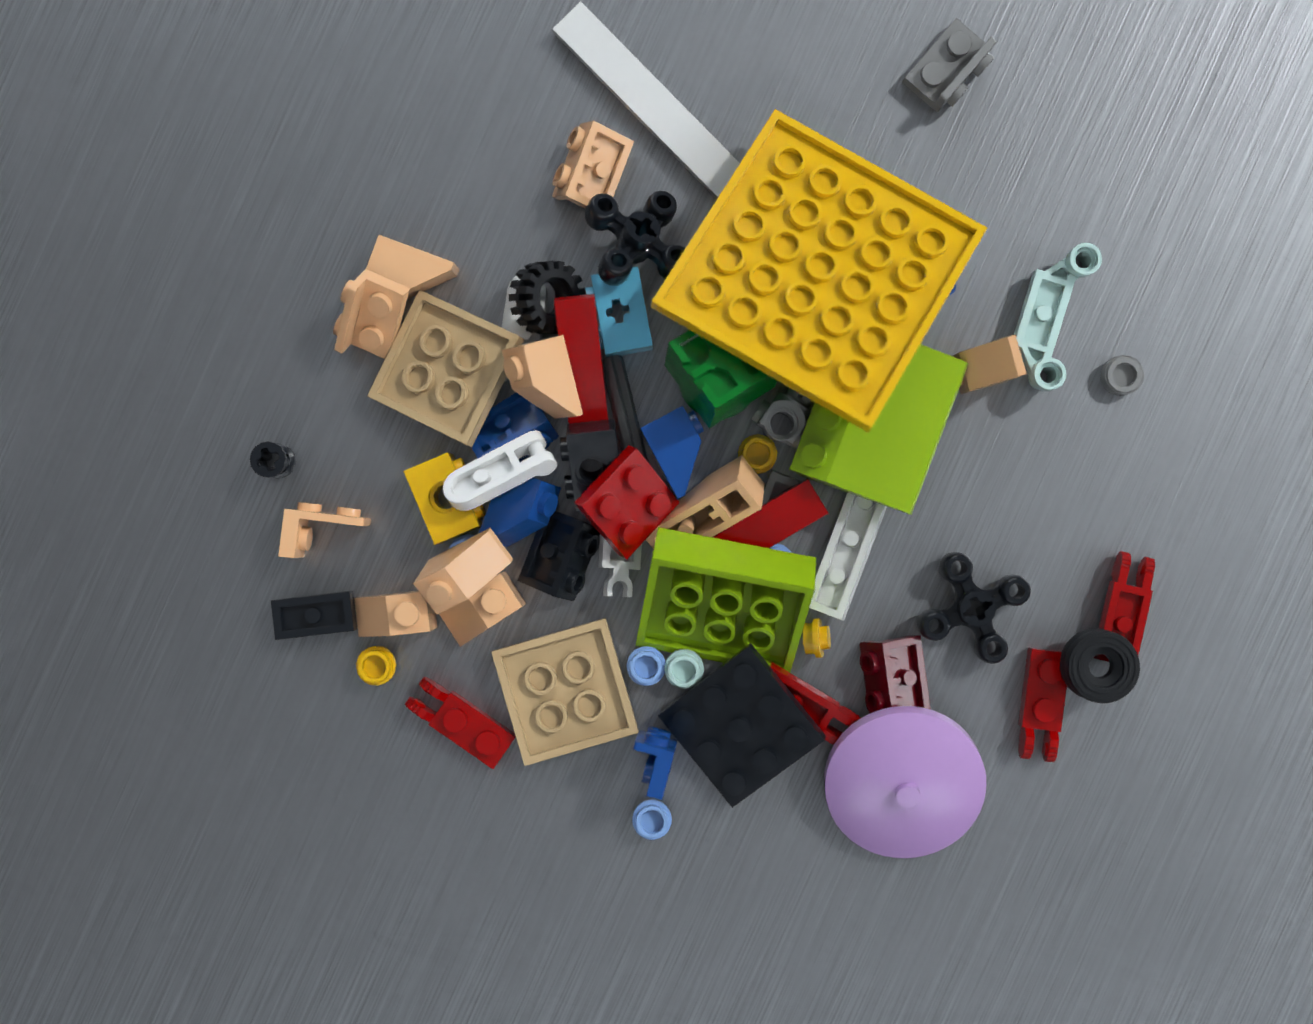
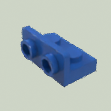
M514 393L491 408L471 448L478 459L527 432L537 430L542 433L546 441L545 449H547L551 442L558 439L559 435L543 410L518 393ZM525 455L519 458V461H523L524 459L528 458L529 455Z
M648 727L647 732L639 731L633 750L649 754L642 783L649 784L646 796L662 800L677 740L670 738L671 732L667 730Z

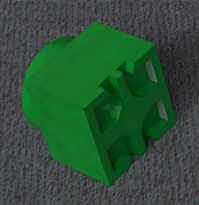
M691 330L668 342L664 366L679 385L685 402L701 416L709 429L722 420L741 413L752 401L776 385V379Z

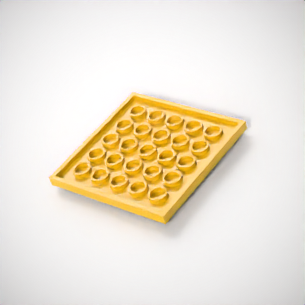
M775 109L651 302V308L862 430L869 432L986 232L987 227Z

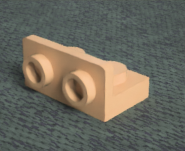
M594 120L576 126L567 140L566 147L569 149L565 163H562L554 174L552 184L555 186L552 197L558 200L567 199L585 209L590 199L597 194L604 193L614 197L634 141Z
M367 269L354 281L349 280L344 286L340 301L345 303L343 313L339 315L333 328V334L337 336L334 350L342 354L352 344L385 359L399 332L410 288Z

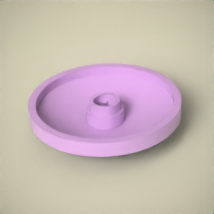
M897 706L881 709L860 718L840 735L826 761L824 789L832 818L851 841L865 850L882 856L915 858L926 856L948 847L970 829L984 803L986 773L974 741L959 724L934 710L915 706Z

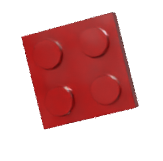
M630 445L622 451L574 502L614 551L626 560L680 503L640 451Z

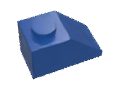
M681 406L640 428L677 499L683 497L686 493L701 445V439L698 434L704 432L694 410L687 413L684 407Z
M533 477L491 499L479 533L491 528L504 547L507 548L547 526L551 516L557 509L561 487Z

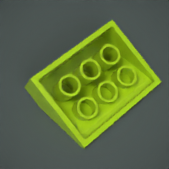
M920 344L869 432L862 430L815 402L790 470L804 478L912 515L968 363Z
M658 527L635 646H650L659 651L670 653L679 649H689L696 652L701 659L724 663L751 643L768 665L773 662L791 672L815 590L816 557Z

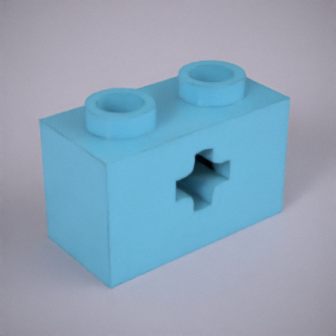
M638 266L633 267L628 279L617 286L604 283L599 274L591 275L593 286L586 287L585 290L586 295L595 294L596 310L600 323L598 325L601 349H605L606 357L613 355L623 356L653 350ZM621 304V309L630 313L624 314V322L616 323L614 317H607V315L613 313V306Z

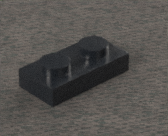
M353 591L271 600L275 640L357 630Z

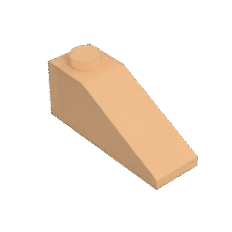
M741 455L709 474L679 500L680 503L658 527L713 537L762 509L765 483ZM658 527L646 539L653 549Z

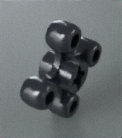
M666 191L654 192L648 197L643 212H634L628 217L619 211L617 201L608 194H597L590 199L585 210L587 224L596 231L609 230L617 238L616 248L608 250L603 255L598 266V274L604 283L612 286L621 285L628 279L633 263H642L647 258L657 264L659 275L663 279L667 278L685 250V247L681 245L667 246L659 238L660 228L667 226L677 211V202L670 193Z
M960 552L946 554L940 561L939 570L942 577L954 587L955 597L951 606L946 609H929L921 613L917 619L918 632L927 640L939 641L945 638L955 626H967L975 636L974 651L977 657L986 663H999L1004 660L1008 653V644L1005 638L993 628L992 619L995 616L996 610L1001 606H1019L1027 602L1031 594L1030 584L1022 576L1010 574L1001 578L994 588L988 590L980 589L972 579L973 564L971 559ZM959 561L961 570L954 575L951 571V566L953 562ZM1015 583L1018 591L1015 596L1011 597L1009 588ZM970 600L983 602L980 603L981 606L976 608V616L965 613L971 607ZM936 618L939 623L938 628L930 632L929 622ZM994 641L995 650L988 654L986 650L987 645Z

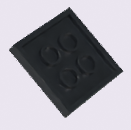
M751 643L658 714L661 721L732 808L824 742L826 738L824 732Z

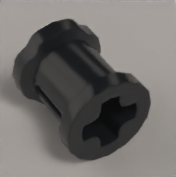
M263 442L252 450L250 464L258 475L279 479L292 473L293 467L296 464L294 452L289 447L279 443ZM271 453L279 455V460L274 462L275 467H268L267 461L272 459Z

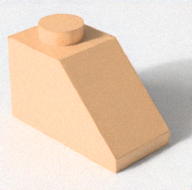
M378 235L366 267L367 270L410 288L407 299L416 296L419 290L427 291L457 277L460 270L452 261L382 235Z
M1016 334L961 351L952 356L968 363L959 388L961 394L1001 384L1026 375Z
M563 335L502 350L504 372L510 380L513 391L554 419L583 414Z
M488 528L429 559L413 584L438 615L468 600L512 562L513 558L493 530Z
M504 571L496 575L468 600L439 615L461 647L527 603L507 572Z
M419 591L354 598L358 637L422 633L438 628L436 613Z

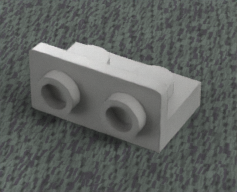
M956 18L907 74L902 83L937 113L946 103L953 107L967 91L968 87L964 82L972 72L979 77L992 62L994 57L989 52L997 41L990 37L985 43Z

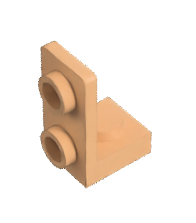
M298 502L297 509H284L278 557L302 558L305 555V551L310 550L313 530L311 527H308L309 520L370 526L371 518L360 517L361 509L337 507L336 514L321 512V504Z

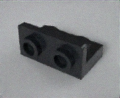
M555 511L548 525L536 531L517 581L551 596L574 601L585 584V573L591 557L598 550L600 533L592 524Z

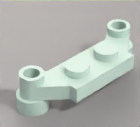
M1081 243L1068 252L1066 258L1046 271L1039 269L1033 271L1014 335L1016 334L1022 360L1028 373V382L1035 389L1051 391L1059 388L1065 382L1066 368L1061 361L1052 358V354L1075 280L1093 274L1101 266L1102 254L1098 247L1091 243ZM1076 258L1081 261L1082 268L1076 264ZM1041 370L1047 374L1046 382L1040 377Z

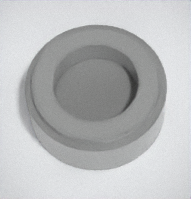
M1121 355L1108 360L1102 367L1100 374L1101 383L1113 395L1123 396L1131 394L1138 390L1143 383V367L1132 356Z

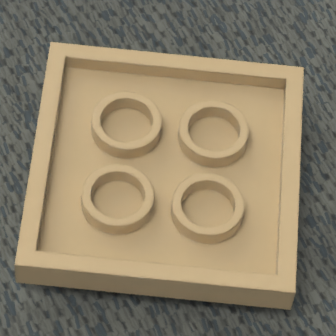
M419 290L367 397L467 446L473 447L506 379L502 350L522 345L524 339L519 335Z
M606 618L491 651L524 766L639 733Z

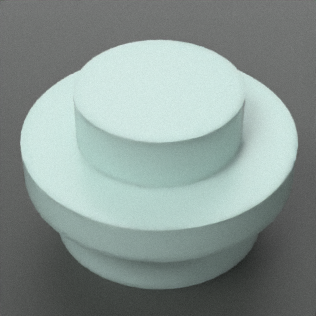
M676 650L666 660L665 676L677 688H691L700 682L703 677V661L692 650Z

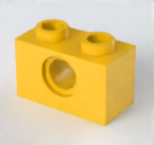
M449 452L403 471L434 545L442 544L480 528L482 525L481 517L486 515L483 505L468 511H460L453 507L446 509L440 504L438 496L441 489H443L444 481L452 472L465 465L461 457L455 459L454 454Z

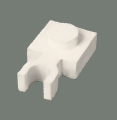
M600 534L598 568H609V576L603 586V596H613V585L619 581L623 585L622 597H632L633 584L629 579V570H640L642 544L626 560L620 557Z

